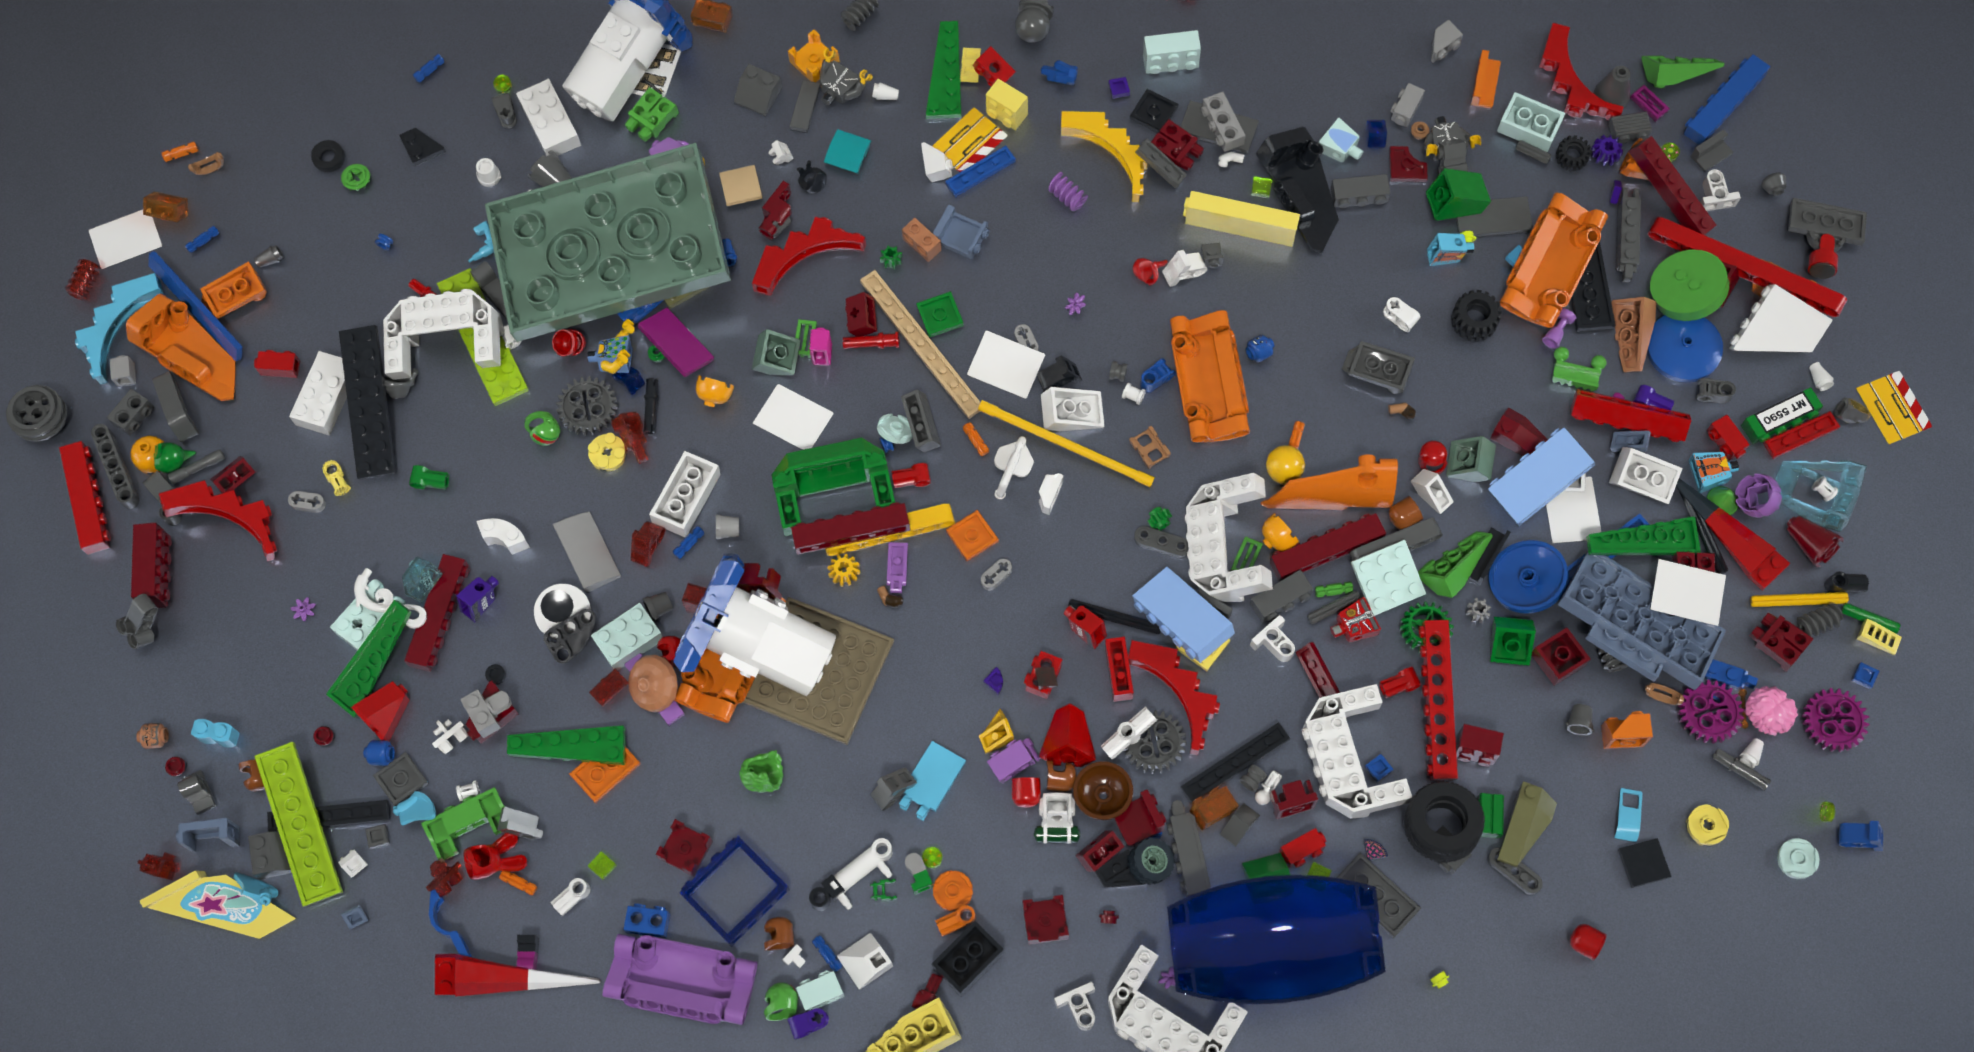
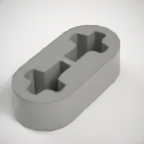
M1025 324L1018 325L1014 331L1016 342L1026 347L1029 344L1031 348L1039 351L1038 343L1029 326ZM1020 331L1026 333V339L1020 335Z
M295 491L288 497L289 504L295 510L319 513L326 507L323 497L316 493ZM299 497L302 501H304H298L297 504L294 502V500H298ZM318 500V501L320 502V504H316L315 507H314V505H313L312 503H310V502L315 503V502Z
M1000 559L981 576V586L988 591L997 588L1012 573L1011 562L1007 559ZM1000 565H1002L1003 567L1007 565V571L1005 572L1004 570H1002L998 574V572L1000 571ZM993 576H995L993 578V584H986V578L991 579Z

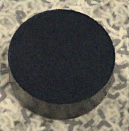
M493 664L487 668L485 677L488 682L492 680L495 685H498L505 680L506 672L502 666Z

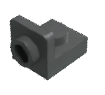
M1220 243L1202 244V256L1206 267L1217 268L1222 266L1224 257L1221 252Z

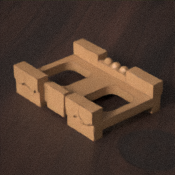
M1152 426L1136 437L1129 439L1133 448L1138 450L1148 469L1169 458L1171 455L1166 445H1163L1159 437H1157L1158 434ZM1143 435H1148L1152 442L1144 447L1141 446L1137 439ZM1155 449L1159 450L1162 457L1152 461L1148 453Z

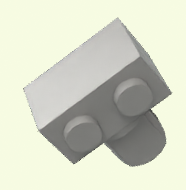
M477 689L460 699L477 731L483 738L501 729L496 720L497 715L511 707V699L504 691H498L484 699Z

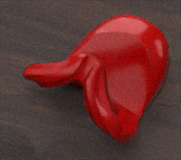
M1139 258L1133 264L1134 275L1151 286L1158 279V269L1165 267L1168 261L1152 262L1145 258Z

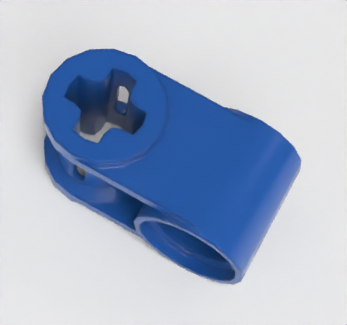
M1165 359L1158 360L1152 367L1142 373L1140 388L1145 389L1146 393L1153 392L1175 376L1176 372L1168 367ZM1145 380H1152L1153 383H1147Z

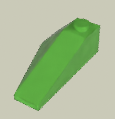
M1642 56L1641 59L1647 81L1654 84V87L1665 88V85H1674L1724 67V62L1712 58H1692V61H1690V59L1676 56L1675 60L1665 58V56Z
M1476 531L1460 541L1456 549L1446 550L1442 553L1443 557L1437 561L1432 559L1418 571L1421 581L1437 595L1453 598L1465 586L1492 539V534Z

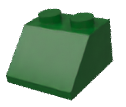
M1494 616L1491 630L1490 662L1530 666L1536 633L1534 621Z
M1281 853L1242 863L1253 902L1293 891L1294 884L1290 871Z

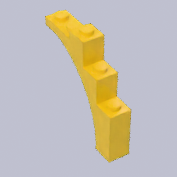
M1062 111L1061 136L1077 137L1091 141L1115 156L1130 178L1132 202H1139L1140 195H1143V184H1140V179H1143L1144 170H1147V163L1135 153L1140 145H1130V136H1126V129L1108 128V119H1105V112Z

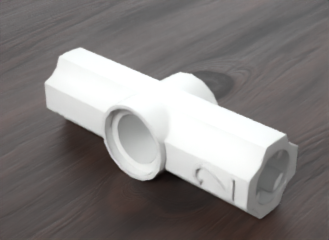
M1145 706L1131 720L1121 723L1117 732L1101 745L1102 749L1113 760L1130 744L1137 743L1141 734L1152 726L1157 719ZM1129 730H1132V733L1129 736H1126V733Z

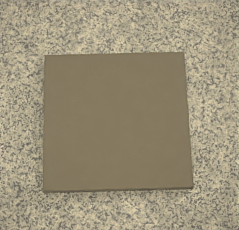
M788 597L786 606L789 613L836 635L831 651L832 657L828 665L824 666L823 675L819 683L816 682L812 691L807 696L757 674L742 703L848 745L895 640Z

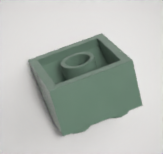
M766 329L758 335L752 370L768 375L793 376L801 340Z
M1484 436L1451 441L1446 476L1471 482L1491 480L1496 445Z

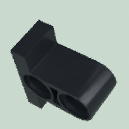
M1062 355L1055 358L1057 363L1041 370L1037 374L1043 392L1050 387L1060 388L1070 382L1078 383L1082 381L1076 364Z

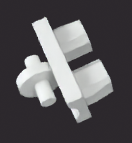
M449 719L443 724L439 720L436 721L439 727L433 733L437 736L443 731L445 734L432 744L435 748L438 747L444 754H447L454 748L447 740L450 736L454 735L459 742L468 737L466 730L463 728L464 724L460 721L450 730H447L446 728L452 724Z

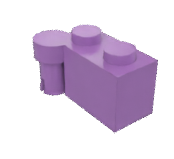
M1027 738L1023 741H1011L1006 745L1007 748L1005 750L993 753L987 763L998 780L1004 784L1029 767V763L1031 766L1036 764L1034 759L1039 762L1041 758L1034 749L1031 739Z

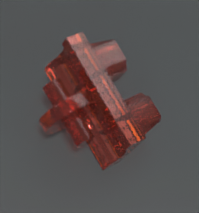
M614 669L605 678H602L601 682L589 693L604 707L629 682Z
M434 861L430 865L431 876L435 878L426 886L427 890L430 892L435 889L440 897L449 894L452 891L450 885L454 886L463 879L458 872L462 867L459 861L452 867H446L447 864L444 861Z

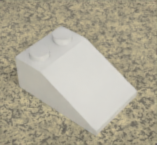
M1050 387L1041 394L1044 429L1049 431H1072L1104 427L1101 391Z
M1622 447L1609 483L1669 504L1683 468L1633 448Z

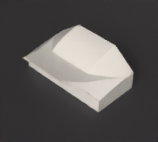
M1062 474L1045 475L1039 490V504L1042 513L1050 515L1063 484Z

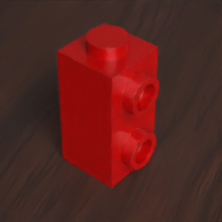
M273 350L258 351V356L254 360V367L261 376L297 378L300 360L291 351H284V353Z
M1728 415L1711 423L1707 429L1708 436L1712 441L1716 442L1720 452L1725 453L1729 461L1735 457L1739 459L1747 453L1746 449L1750 444Z
M1314 828L1281 846L1279 852L1289 868L1293 866L1298 868L1306 863L1305 860L1312 856L1315 859L1323 854L1322 850L1326 846V839L1322 832H1318Z

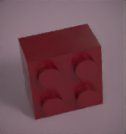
M1567 627L1535 647L1532 651V657L1554 686L1585 667L1591 660Z
M1464 724L1456 740L1458 760L1478 762V765L1484 767L1493 766L1500 756L1504 733Z

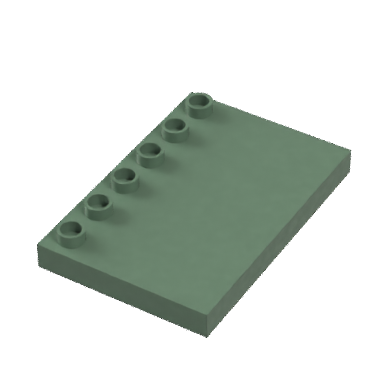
M696 143L485 204L509 330L517 342L731 281L702 154Z

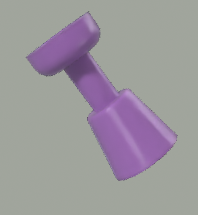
M1563 308L1560 311L1558 317L1560 321L1557 326L1551 328L1542 338V342L1549 348L1556 349L1559 347L1565 325L1572 324L1576 320V315L1568 309Z

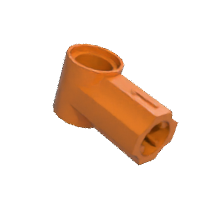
M964 905L958 910L935 920L942 937L963 927L970 926L976 921V914L972 907ZM965 911L972 913L971 919L967 921L961 919V915Z

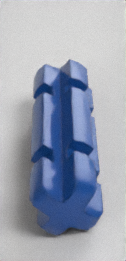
M437 54L433 57L434 60H430L423 65L420 71L417 70L413 74L415 80L421 82L425 79L424 76L427 77L435 71L437 66H441L445 62L443 57Z
M215 226L210 227L207 232L205 231L193 239V242L187 243L185 247L190 253H193L197 250V247L200 248L210 241L212 237L219 234L218 229Z
M696 526L692 530V534L689 533L682 540L680 546L673 550V554L681 559L685 555L684 552H688L697 542V539L704 535V531L699 526Z
M818 936L812 941L827 964H830L832 971L838 972L843 965L836 959L837 957L830 947L825 944L822 936Z

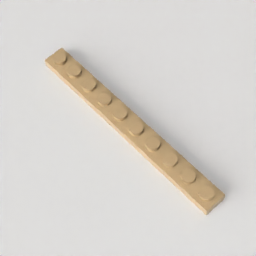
M876 270L860 279V283L870 296L874 297V301L965 416L970 419L979 413L978 407L981 402Z

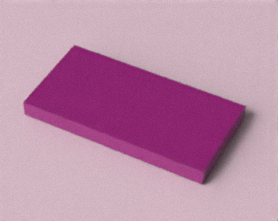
M668 308L638 323V329L684 377L714 361V356Z

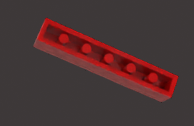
M1576 389L1571 406V416H1574L1577 420H1593L1592 422L1595 424L1603 425L1606 423L1616 429L1628 428L1630 431H1650V436L1660 438L1663 436L1673 442L1686 440L1692 421L1690 414Z
M82 441L59 447L80 548L87 555L110 548L109 541H111V537L105 527L107 519L105 514L102 513L101 507L104 505L102 498L98 495L100 486L94 476L96 468L91 463L90 457L93 456L91 448Z

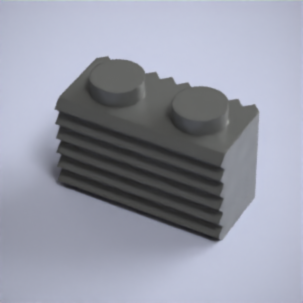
M1647 111L1613 116L1608 122L1612 139L1618 138L1617 143L1625 144L1630 140H1638L1639 138L1644 140L1649 137L1652 131Z

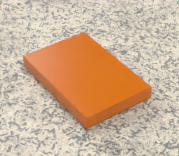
M625 747V765L601 764L600 762L591 761L589 763L582 762L569 775L596 804L641 763Z

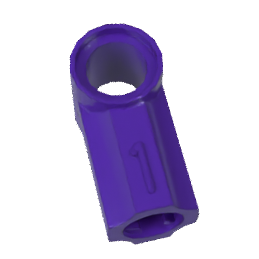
M1640 385L1633 402L1671 410L1674 405L1673 400L1657 394L1655 389L1648 385Z

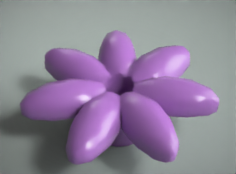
M1075 293L1074 299L1068 298L1070 304L1066 305L1065 309H1070L1069 315H1072L1074 311L1080 314V309L1086 306L1082 302L1085 295L1079 297V294Z
M307 597L303 603L301 600L296 599L297 606L290 608L296 612L293 616L294 619L301 616L302 621L305 622L307 615L314 616L310 609H313L316 604H309V598Z
M1170 967L1169 974L1161 972L1163 978L1158 982L1160 984L1165 983V989L1171 985L1178 987L1177 981L1183 980V976L1180 975L1182 969L1174 972L1173 967Z

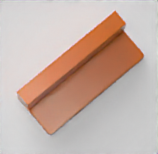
M1482 50L1478 62L1471 105L1492 109L1501 62L1488 59L1489 51Z

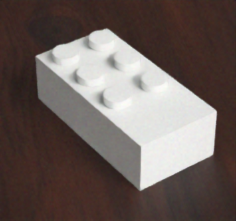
M549 79L516 93L546 156L550 155L548 151H554L559 156L581 146L578 135Z
M321 351L318 352L289 416L296 426L330 436L347 399L341 357Z
M684 451L649 514L652 524L686 537L721 475L719 465Z

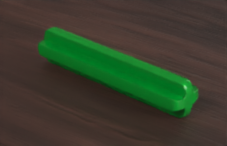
M1845 603L1841 611L1844 615L1863 622L1866 619L1872 620L1895 634L1900 630L1901 624L1848 603Z

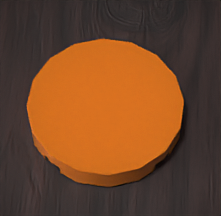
M946 871L935 880L933 897L942 909L956 911L961 906L968 905L973 895L972 883L964 873Z

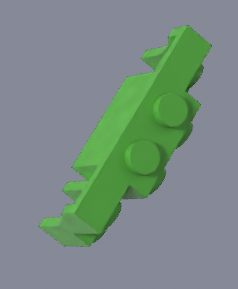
M495 787L475 797H467L461 804L445 808L444 812L436 815L433 820H426L421 823L440 862L459 854L453 839L488 822L495 835L502 833L497 829L501 810L505 806Z

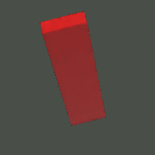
M1831 411L1774 436L1763 444L1772 459H1775L1838 430L1840 425Z

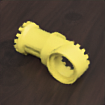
M332 460L325 462L322 467L323 473L327 481L332 484L335 490L334 494L336 496L347 494L351 487L346 484L340 465ZM330 466H337L335 473H327V469Z

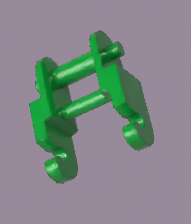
M896 879L880 880V883L874 881L870 884V887H873L874 895L871 896V899L878 901V899L882 901L896 900L897 896L885 895V885L896 883ZM882 886V895H878L877 887Z

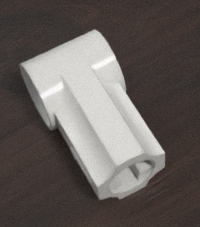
M575 878L550 903L563 916L581 899L586 898L590 894V885L583 879ZM579 884H583V891L581 893H576V886Z

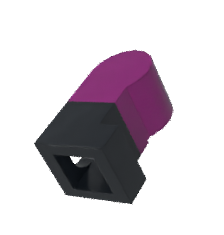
M517 935V967L536 970L539 937L536 935Z

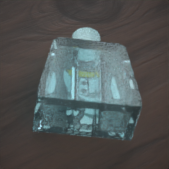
M417 556L409 563L408 569L402 576L406 596L422 603L443 573L433 563Z

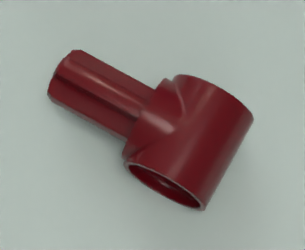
M934 973L931 974L925 989L918 991L912 1004L913 1008L918 1009L938 998L936 993L943 980L941 976Z

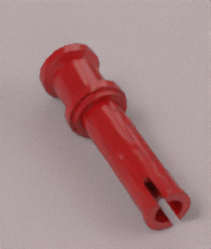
M898 331L893 334H883V332H880L875 336L843 337V349L879 347L884 349V347L894 346L900 348Z

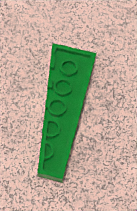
M940 21L926 119L961 118L958 21Z
M1695 517L1675 519L1664 523L1658 522L1652 525H1640L1634 528H1623L1617 531H1605L1586 536L1589 555H1675L1676 552L1701 553Z
M398 600L392 602L326 693L329 698L354 718H358V715L351 707L370 695L412 613Z
M622 725L507 735V755L511 757L562 759L563 761L578 760L588 763L591 761L600 762L601 764L625 765V727Z

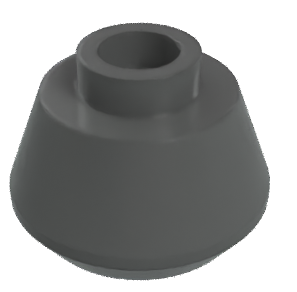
M1780 172L1770 174L1763 179L1761 186L1770 195H1781L1786 189V175Z

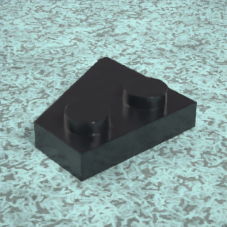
M417 128L399 135L414 167L446 153L442 145Z
M1129 849L1109 860L1095 871L1104 888L1144 885L1139 880H1136L1135 876L1130 872V867L1128 866Z

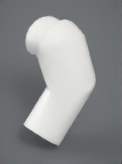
M1235 152L1225 153L1219 157L1218 165L1227 167L1230 161L1243 163L1244 154Z

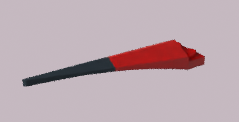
M1678 479L1676 488L1715 533L1747 578L1762 591L1790 565V562L1780 555L1775 547L1683 480Z

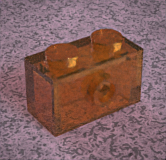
M696 0L691 13L693 25L724 33L727 32L733 16L730 5L711 0Z
M152 192L143 197V215L179 222L188 216V199Z
M1226 786L1221 789L1216 787L1208 793L1209 796L1204 799L1201 796L1192 802L1193 806L1189 812L1195 816L1196 823L1202 831L1231 815L1239 807Z

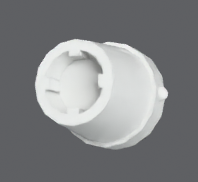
M488 158L480 159L477 162L476 174L479 183L486 187L496 185L502 178L499 168Z

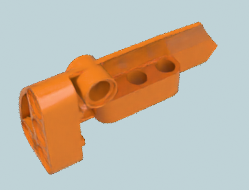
M161 293L129 317L126 322L129 342L156 357L163 367L220 401L234 399L236 362L188 313L186 303L182 301L175 302Z
M1361 455L1358 457L1359 466L1289 480L1275 495L1262 501L1261 505L1274 509L1345 510L1348 507L1391 508L1396 490L1398 461L1391 458H1379L1376 461L1374 455Z

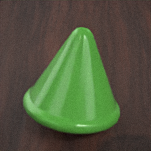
M1718 486L1708 492L1707 499L1729 515L1737 511L1738 504L1736 499L1738 498L1732 489Z

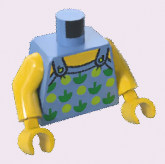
M629 319L625 320L622 324L624 330H621L616 337L601 340L598 345V351H588V362H598L601 372H609L611 374L616 372L629 373L633 352L629 334H632L635 330L633 327L634 323Z

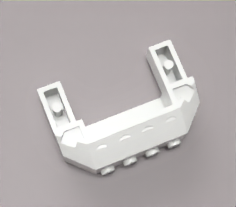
M463 289L461 292L456 293L447 291L441 295L426 294L425 297L410 296L407 299L400 300L383 320L385 374L393 380L411 378L410 347L419 346V334L464 328L474 329L475 363L482 368L501 366L500 335H505L500 313L471 289Z
M1256 473L1204 484L1186 506L1185 521L1187 524L1186 539L1189 548L1187 552L1190 563L1189 577L1198 587L1221 602H1242L1245 595L1273 590L1271 570L1262 565L1228 571L1224 517L1238 514L1237 504L1266 497L1264 479Z
M1377 684L1319 698L1302 728L1303 738L1308 745V755L1314 765V775L1318 778L1321 797L1324 798L1326 805L1349 818L1368 817L1371 812L1408 804L1412 798L1407 779L1367 788L1346 717L1380 709L1383 702Z
M1141 945L1108 997L1109 1010L1114 1030L1117 1032L1116 1034L1124 1040L1129 1039L1135 1043V1047L1143 1052L1145 1050L1147 1052H1225L1248 1012L1230 1001L1210 1035L1204 1034L1138 992L1159 955Z

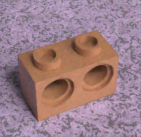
M916 218L902 229L903 240L928 262L942 251L941 240Z

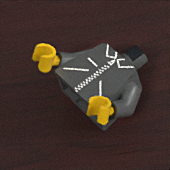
M826 48L823 52L826 59L822 62L819 83L824 93L821 98L822 102L830 105L833 100H836L843 104L846 101L859 97L866 86V81L872 80V74H868L867 78H865L867 70H862L858 75L835 60L831 62V59L836 56V52L833 50L832 55L828 56L829 48Z
M1440 116L1435 119L1436 126H1433L1430 133L1426 135L1423 147L1426 151V156L1431 154L1432 160L1437 161L1440 160L1437 156L1439 142L1462 139L1466 143L1467 153L1469 145L1471 148H1475V144L1481 145V137L1479 135H1470L1462 127H1459L1457 122L1447 123L1445 117Z

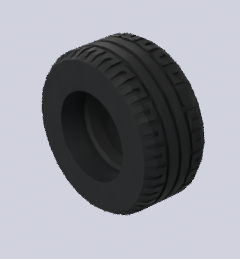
M1441 781L1427 784L1413 795L1404 816V831L1408 838L1407 840L1414 850H1417L1416 852L1421 853L1420 855L1429 858V860L1441 863L1461 860L1473 851L1481 838L1485 823L1483 808L1471 791H1468L1463 786H1459L1457 783ZM1435 808L1448 809L1459 817L1463 827L1462 831L1453 836L1440 835L1427 824L1426 813Z

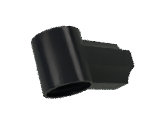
M1839 571L1831 575L1825 581L1824 586L1829 593L1868 591L1869 579L1865 574H1845Z

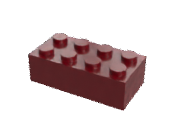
M156 522L133 525L131 598L134 599L140 594H146L157 608H166L170 600L168 583L171 581L169 572L171 555L169 547L172 545L171 536Z

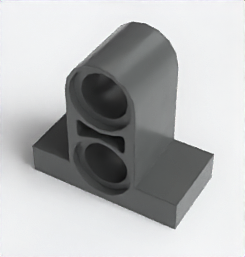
M904 767L880 777L877 781L878 786L872 791L871 796L881 810L884 811L890 808L906 790L914 787L917 782L907 768Z
M199 770L188 775L177 783L181 795L192 803L197 815L216 807L203 771Z

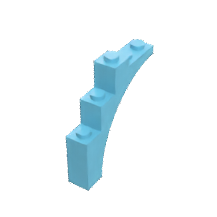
M155 273L111 286L113 291L111 299L113 303L94 308L95 316H93V321L95 325L75 331L77 336L75 344L78 349H81L86 354V358L92 367L89 369L90 375L100 385L108 383V353L119 329L130 316L156 295L161 293L164 295L161 280Z

